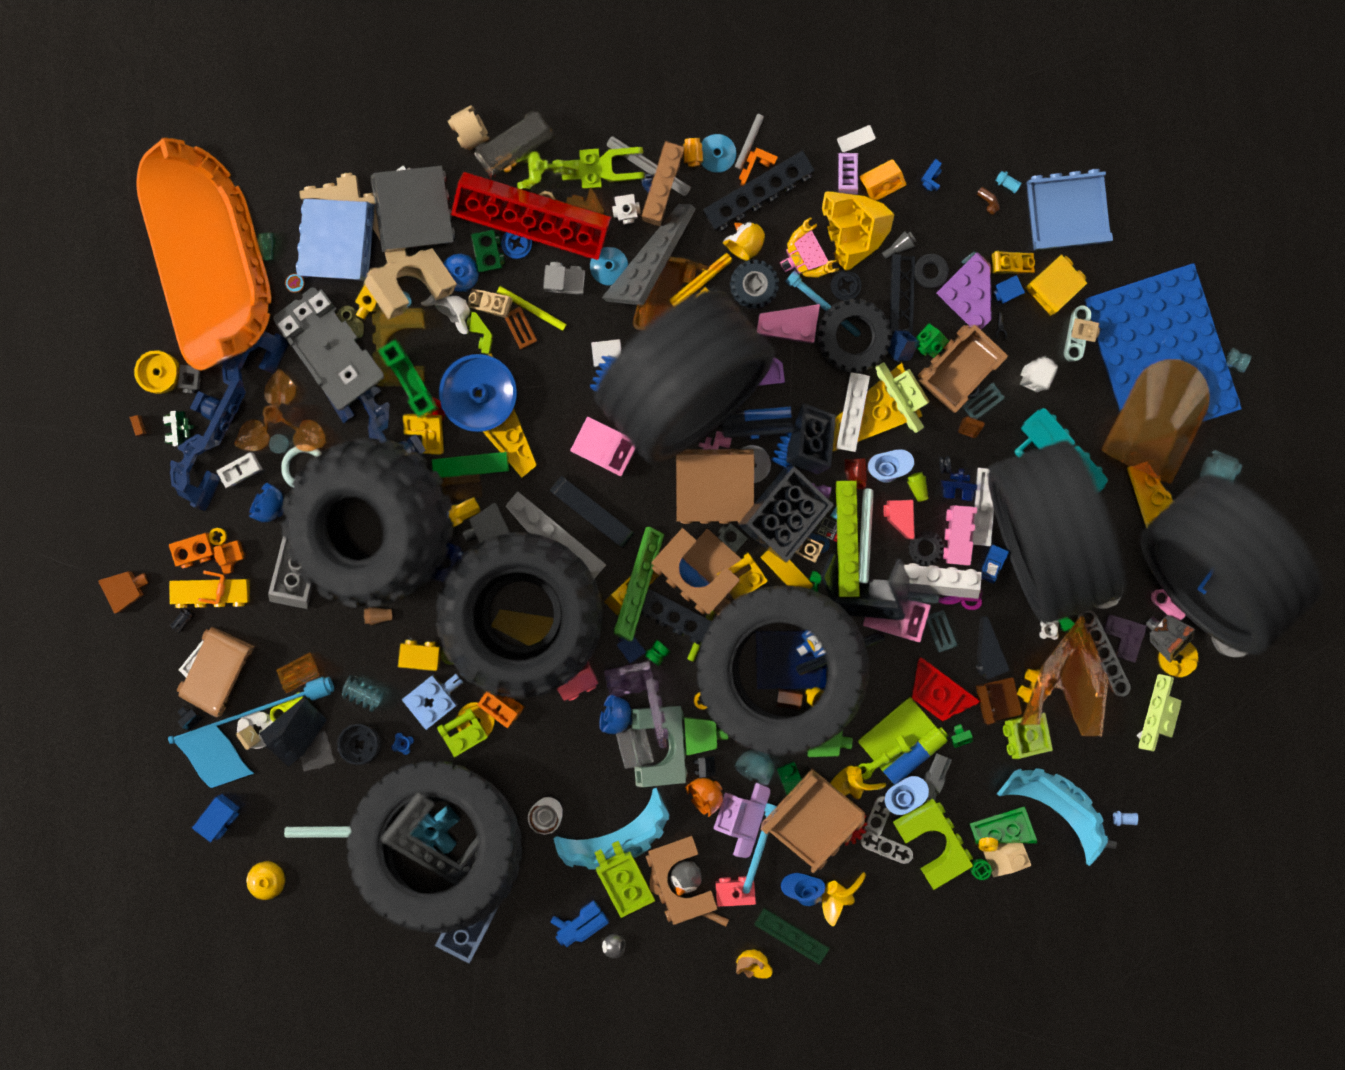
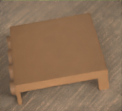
M686 449L676 455L677 521H681L683 524H690L692 521H700L702 524H709L711 521H719L722 524L730 523V521L740 522L754 505V449Z
M812 769L762 822L761 830L766 834L771 832L812 867L811 872L814 873L817 869L820 870L827 862L826 859L830 855L834 856L843 842L849 841L852 837L851 833L855 829L859 830L865 823V812Z

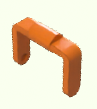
M204 571V574L220 577V582L217 586L216 601L198 598V601L219 604L221 597L224 596L225 576L220 573Z

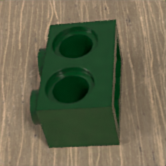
M494 230L471 234L479 273L502 270V264H505L503 253H499L498 246L501 245L499 234H495ZM485 237L492 239V244L489 247L482 246V240ZM489 256L496 258V262L492 266H488L485 263L486 258Z

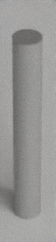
M757 114L736 162L735 167L742 170L764 119L763 115Z

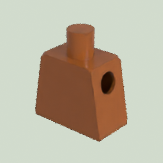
M131 571L98 581L115 614L120 613L142 597L143 593L140 587L149 583L144 573L134 577Z

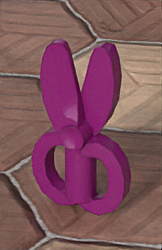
M980 588L978 599L947 596L938 598L937 601L942 604H955L961 601L964 608L975 610L982 604L981 597L983 592ZM965 601H976L977 604L970 606Z

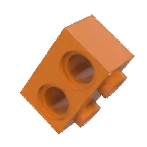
M203 533L169 544L175 566H181L182 569L193 566L192 562L197 560L200 563L211 560L210 556L214 555V549L209 540V533ZM200 543L206 546L204 554H200L197 550ZM182 549L188 552V557L185 560L179 556V552Z
M488 692L484 694L477 706L506 728L516 721L525 708L511 697L496 696Z

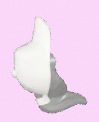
M431 295L426 301L421 302L423 306L435 305L438 311L447 315L451 322H455L460 333H469L465 320L470 315V308L466 300L459 296L449 295L436 301Z

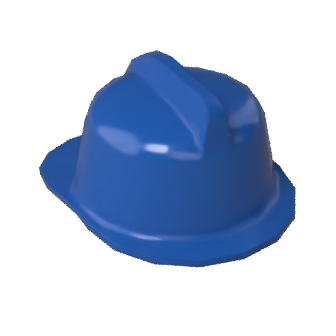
M794 873L782 880L781 890L786 896L797 899L800 904L813 906L822 902L825 883L818 878Z

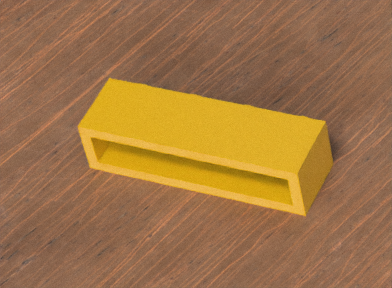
M249 579L225 580L224 596L221 597L219 604H214V607H226L225 603H233V606H245L246 602H250ZM220 580L169 581L170 604H175L176 608H187V604H195V607H206V602L198 601V598L216 601V591Z

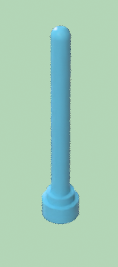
M794 270L785 282L790 287H798L816 304H820L823 310H829L831 305L802 282V278L799 277L800 274ZM847 319L841 323L854 336H860V330Z
M766 804L764 812H766L765 816L767 817L777 806ZM761 831L742 889L744 894H748L751 890L769 832L766 834Z

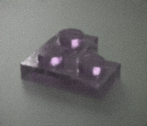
M1109 614L1104 631L1106 634L1121 638L1116 656L1135 662L1146 626Z

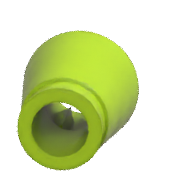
M922 472L909 475L907 483L917 498V502L927 500L926 476H923Z

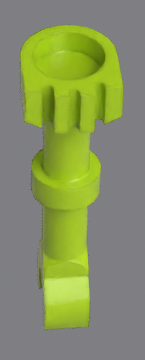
M902 735L897 737L898 746L887 753L883 752L878 759L871 763L860 764L858 767L861 771L866 769L862 777L865 780L869 779L874 770L882 764H888L891 762L890 759L901 752L906 754L912 749L905 737Z

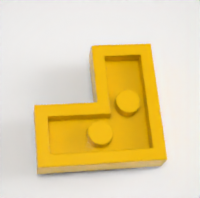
M416 414L403 415L404 434L422 435V444L426 450L423 454L444 453L442 415H428L423 419L418 418Z

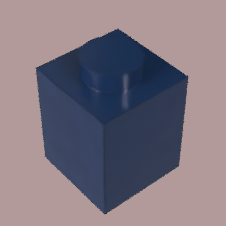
M895 331L891 338V346H889L887 351L895 361H910L920 341L908 331Z
M633 636L632 641H627L621 637L618 638L619 643L617 646L629 663H632L646 652L635 636Z

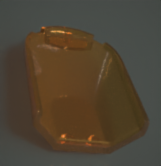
M1164 359L1145 368L1135 381L1101 450L1137 470L1172 484L1208 410L1210 393L1202 373L1190 363L1178 359Z

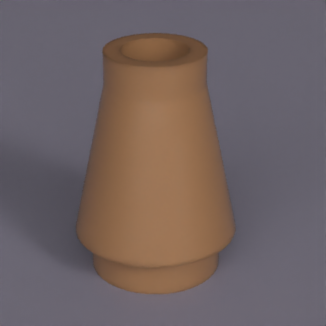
M376 607L364 609L365 624L374 625L392 620V610Z

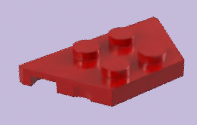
M919 657L911 698L941 721L980 702L934 666Z

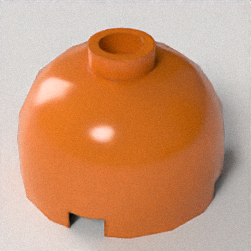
M703 777L697 778L686 786L687 794L691 793L694 797L691 799L692 803L702 814L708 813V817H710L720 808L723 796L721 792L722 787L717 781L713 782L711 779Z

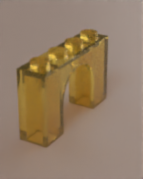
M422 308L406 309L405 313L388 319L382 309H376V314L372 315L373 325H376V333H373V344H376L373 360L384 374V378L377 383V386L403 387L393 370L387 366L379 349L386 346L389 337L398 330L424 329V310ZM414 366L425 384V367Z

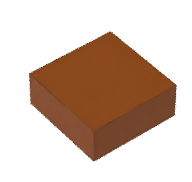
M141 416L130 417L135 435H145L146 431Z

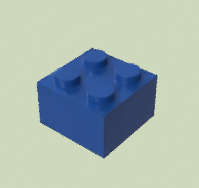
M221 794L212 801L192 829L209 842L215 839L218 841L228 830L225 828L226 825L233 823L239 816L237 811L240 807Z

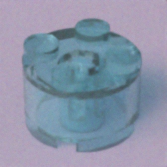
M1213 450L1211 453L1214 455L1212 458L1207 457L1200 477L1216 475L1234 481L1235 476L1241 471L1242 464L1238 463V459Z

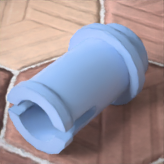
M1117 811V813H1113V824H1117V826L1121 824L1137 825L1138 814Z

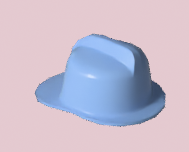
M893 450L877 454L870 459L868 470L879 481L889 483L897 477L908 474L914 466V458L905 450Z
M915 776L902 780L887 791L885 795L886 807L896 815H904L911 812L926 801L929 794L927 783Z

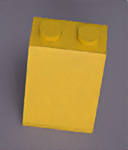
M1060 255L1025 287L1050 316L1063 307L1087 284L1085 275L1080 270L1076 271L1072 267L1073 262L1067 256L1063 257Z

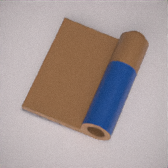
M707 528L682 557L679 564V573L683 581L689 586L696 588L705 587L716 578L717 573L725 567L727 569L740 561L741 558ZM746 565L734 573V575L738 578L752 568ZM728 593L712 611L719 615L728 604L735 600Z

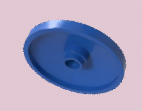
M474 354L458 359L446 370L440 383L439 397L445 414L454 424L465 430L483 432L494 429L507 420L515 407L517 388L513 375L502 362L491 356ZM477 390L482 391L481 397H476L475 393Z

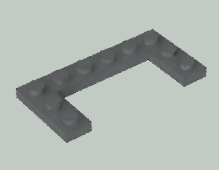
M417 793L381 839L386 844L457 886L468 876L475 864L478 853V836L457 862L411 834L434 805L431 800Z

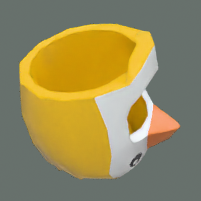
M750 222L745 224L734 223L737 233L726 237L723 244L740 259L750 260L762 248L765 238L764 231L758 224Z

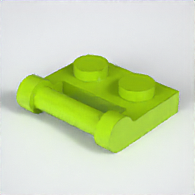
M471 708L465 710L466 713L444 726L440 725L437 727L454 757L488 738ZM469 719L471 720L472 725L451 737L449 736L448 732Z

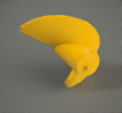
M854 766L846 767L840 771L830 783L844 796L850 793L855 799H860L864 790H878L886 787V783H863L861 769Z
M864 872L848 889L836 881L826 883L825 891L822 895L824 916L831 926H835L844 905H853L855 903L853 893L863 883L866 875Z

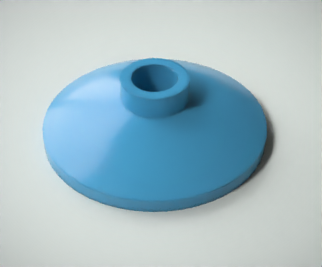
M714 134L706 137L701 142L703 150V162H701V165L708 171L714 173L724 172L735 162L736 148L728 137ZM719 149L721 154L719 156L714 155V150Z
M613 247L603 248L599 259L591 258L590 261L592 276L603 285H613L628 266L625 255ZM607 262L612 263L613 266L611 269H607L605 267V264Z

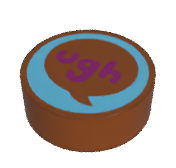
M293 273L286 278L285 286L290 292L299 293L305 287V280L303 277Z

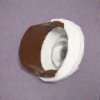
M551 797L542 798L537 801L528 814L530 827L539 834L553 833L561 822L562 807L556 799Z

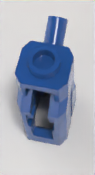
M595 900L581 908L580 915L572 921L563 922L553 916L550 922L560 928L557 931L556 939L561 946L565 944L568 947L575 941L583 942L609 923L608 918L603 911H600L601 908Z

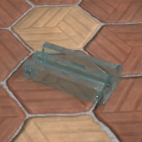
M992 383L962 407L971 418L977 420L1002 401L1004 396L995 387V384ZM992 389L994 391L972 409L968 408V406ZM995 395L998 396V398L995 401H993L990 405H988L975 416L973 415L974 411H976L978 408H980L982 405L988 402L991 398H993Z
M944 610L928 615L927 623L938 652L957 646ZM939 615H941L943 619L944 625L951 640V644L949 645L946 640L943 629L941 627L940 621L938 619ZM932 618H934L940 636L944 643L943 647H941L939 639L935 632L934 626L931 621Z

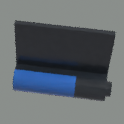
M790 407L735 411L718 426L723 429L724 438L751 436L752 439L759 438V435L794 432Z

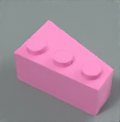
M950 506V510L947 509L946 521H949L948 529L945 528L944 540H947V548H943V559H946L945 563L971 564L973 531H975L974 515L977 513V507Z

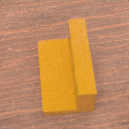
M890 160L859 176L869 198L875 201L906 186L902 171L894 160Z

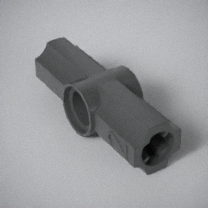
M936 753L929 771L926 772L923 778L929 789L925 802L932 798L935 801L937 794H940L945 782L944 777L952 759Z

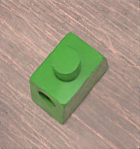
M685 717L687 755L717 749V740H728V736L720 728L716 729V723L713 720Z
M842 730L826 743L808 750L807 756H839L840 748H852L853 738L843 737Z

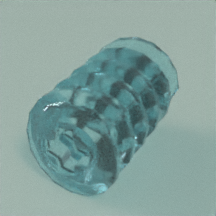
M349 675L342 689V698L345 699L349 695L350 702L356 698V705H360L363 702V708H367L370 705V711L373 712L379 706L385 691L379 695V688L371 691V684L365 688V681L358 685V678L351 681V675Z

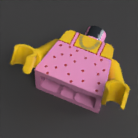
M808 218L803 222V225L793 232L787 243L788 249L786 252L789 258L780 262L783 270L787 272L795 268L799 274H803L805 277L816 278L829 272L838 271L839 268H832V263L837 261L827 260L812 232V229L816 228L817 224L811 227L809 220L812 218Z

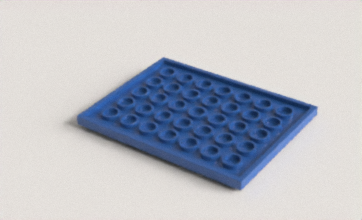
M1194 263L1084 299L1086 307L1091 311L1090 321L1099 323L1100 333L1096 339L1131 445L1242 409Z

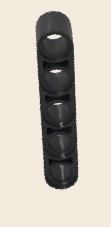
M560 476L549 490L620 547L624 548L635 534L563 476Z

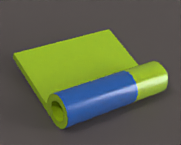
M911 697L906 699L858 740L870 757L876 760L881 757L883 752L887 753L898 746L897 737L900 735L905 737L912 750L907 754L901 752L890 759L891 762L888 764L884 763L879 766L894 785L898 784L948 742L946 739L948 734L941 727L937 729Z

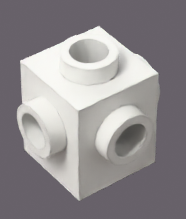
M634 194L615 197L616 206H612L614 218L618 217L619 222L623 221V224L634 223V219H638L637 214L641 213L639 202L635 203ZM624 208L630 209L628 212L623 211Z

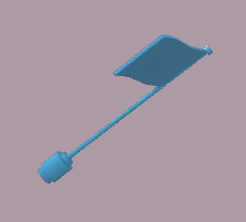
M321 677L306 682L304 692L175 737L169 736L168 741L170 744L176 743L189 758L200 778L210 788L251 775L254 772L245 765L231 741L217 726L304 695L312 701L325 697L334 691L332 680L330 677Z

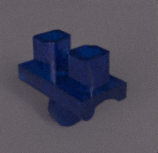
M959 469L958 474L951 473L950 479H956L957 482L941 481L943 498L954 499L956 488L962 489L961 500L972 501L974 491L977 490L978 486L977 484L962 483V480H970V475H963V469Z

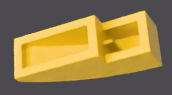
M769 550L760 557L786 585L808 589L814 586L790 560L785 563Z

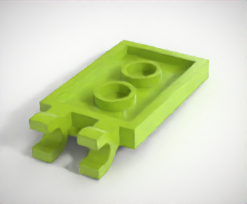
M618 840L612 843L615 856L606 859L602 849L594 853L600 865L596 867V871L622 918L654 902L655 898L631 852L624 853Z

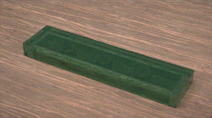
M765 908L754 923L758 928L819 965L830 949Z

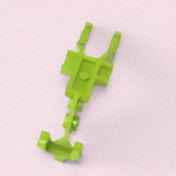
M643 147L610 149L601 158H599V149L579 150L580 160L552 161V164L542 161L539 153L535 151L525 153L524 155H516V163L528 162L529 179L518 182L517 187L521 190L531 189L532 186L541 181V174L545 170L561 173L563 181L582 180V189L602 188L601 178L611 183L645 179L644 172L615 174L612 171L611 162L612 157L643 154Z

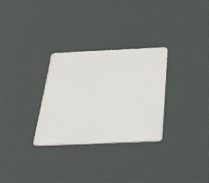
M620 340L591 343L594 366H598L599 363H605L601 359L602 356L610 355L617 357L621 352Z

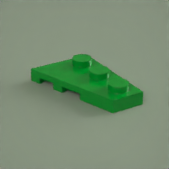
M1025 807L970 824L976 844H979V840L982 838H995L998 840V843H1037Z

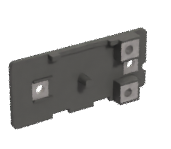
M312 287L302 294L303 298L301 300H294L273 317V320L338 410H343L384 378V374L365 349L362 352L355 342L358 339L346 321L341 322L334 312L337 309L322 289L317 291L316 288ZM302 309H306V313L304 315L300 314ZM348 372L352 373L350 378H346Z

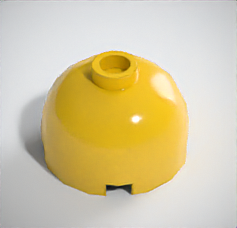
M264 861L251 868L246 882L248 890L254 897L269 900L282 892L286 879L279 865L274 862Z

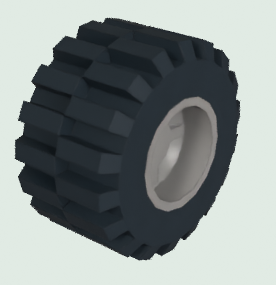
M749 260L735 269L731 276L730 291L740 305L750 309H757L766 306L775 298L779 289V279L777 278L776 271L772 269L770 264L768 265L764 261Z

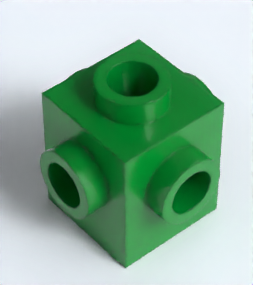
M928 324L916 337L920 341L917 350L924 356L928 354L932 358H935L949 342L942 332L931 324Z

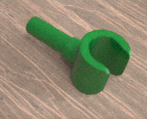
M812 571L809 581L815 583L813 590L818 592L821 574Z

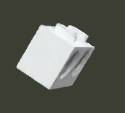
M250 452L217 470V473L224 486L231 488L263 469L255 454Z

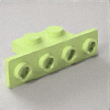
M884 362L875 367L879 379L884 381L887 386L888 394L895 399L898 410L906 417L909 428L914 430L915 433L923 429L924 426L915 411L930 401L911 370L909 369L894 378Z
M1157 675L1138 746L1140 749L1155 751L1159 734L1167 737L1173 736L1182 700L1169 696L1174 680L1171 676Z

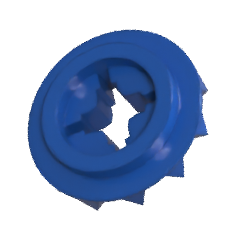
M506 232L501 240L504 253L515 259L525 257L531 250L532 240L521 237L520 243L524 248L517 246L512 251L514 244L509 239L517 240L520 236Z

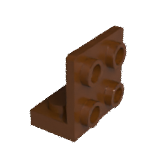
M1011 677L976 686L985 724H992L994 721L1022 714L1014 678Z

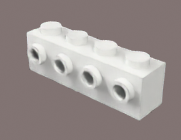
M1044 357L1043 359L1030 362L1024 366L1021 372L1023 378L1020 385L1035 392L1047 389L1057 367L1053 365L1054 362Z
M914 563L904 565L910 580L909 592L979 598L982 572H977L973 569L963 571L954 567L943 569L934 565L923 567Z

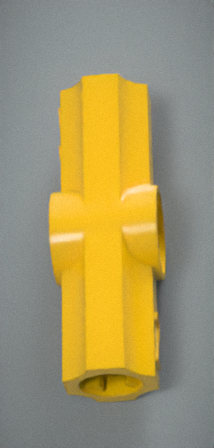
M470 498L457 506H452V509L449 511V519H451V522H454L453 527L481 512L475 498Z

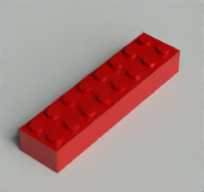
M463 172L458 182L451 215L595 260H598L611 220V217L466 172Z

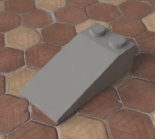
M283 537L268 593L270 602L308 609L313 584L308 585L299 575L302 568L297 561L291 562L287 553V549L291 548L290 541Z

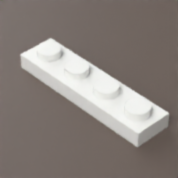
M850 373L837 449L856 452L870 376Z
M978 468L974 507H977V513L974 515L975 531H973L972 541L973 545L991 546L994 508L988 485V469Z

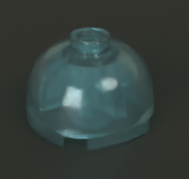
M749 750L739 757L735 767L747 779L752 781L754 778L759 780L758 784L768 785L774 773V764L771 758L768 757L769 754Z

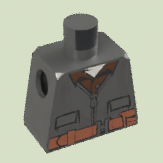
M1166 616L1161 622L1151 617L1146 623V626L1152 630L1150 642L1170 663L1194 639L1195 629L1171 616Z

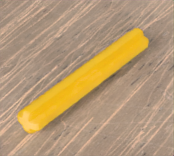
M724 254L669 300L672 306L690 297L733 261L730 255Z

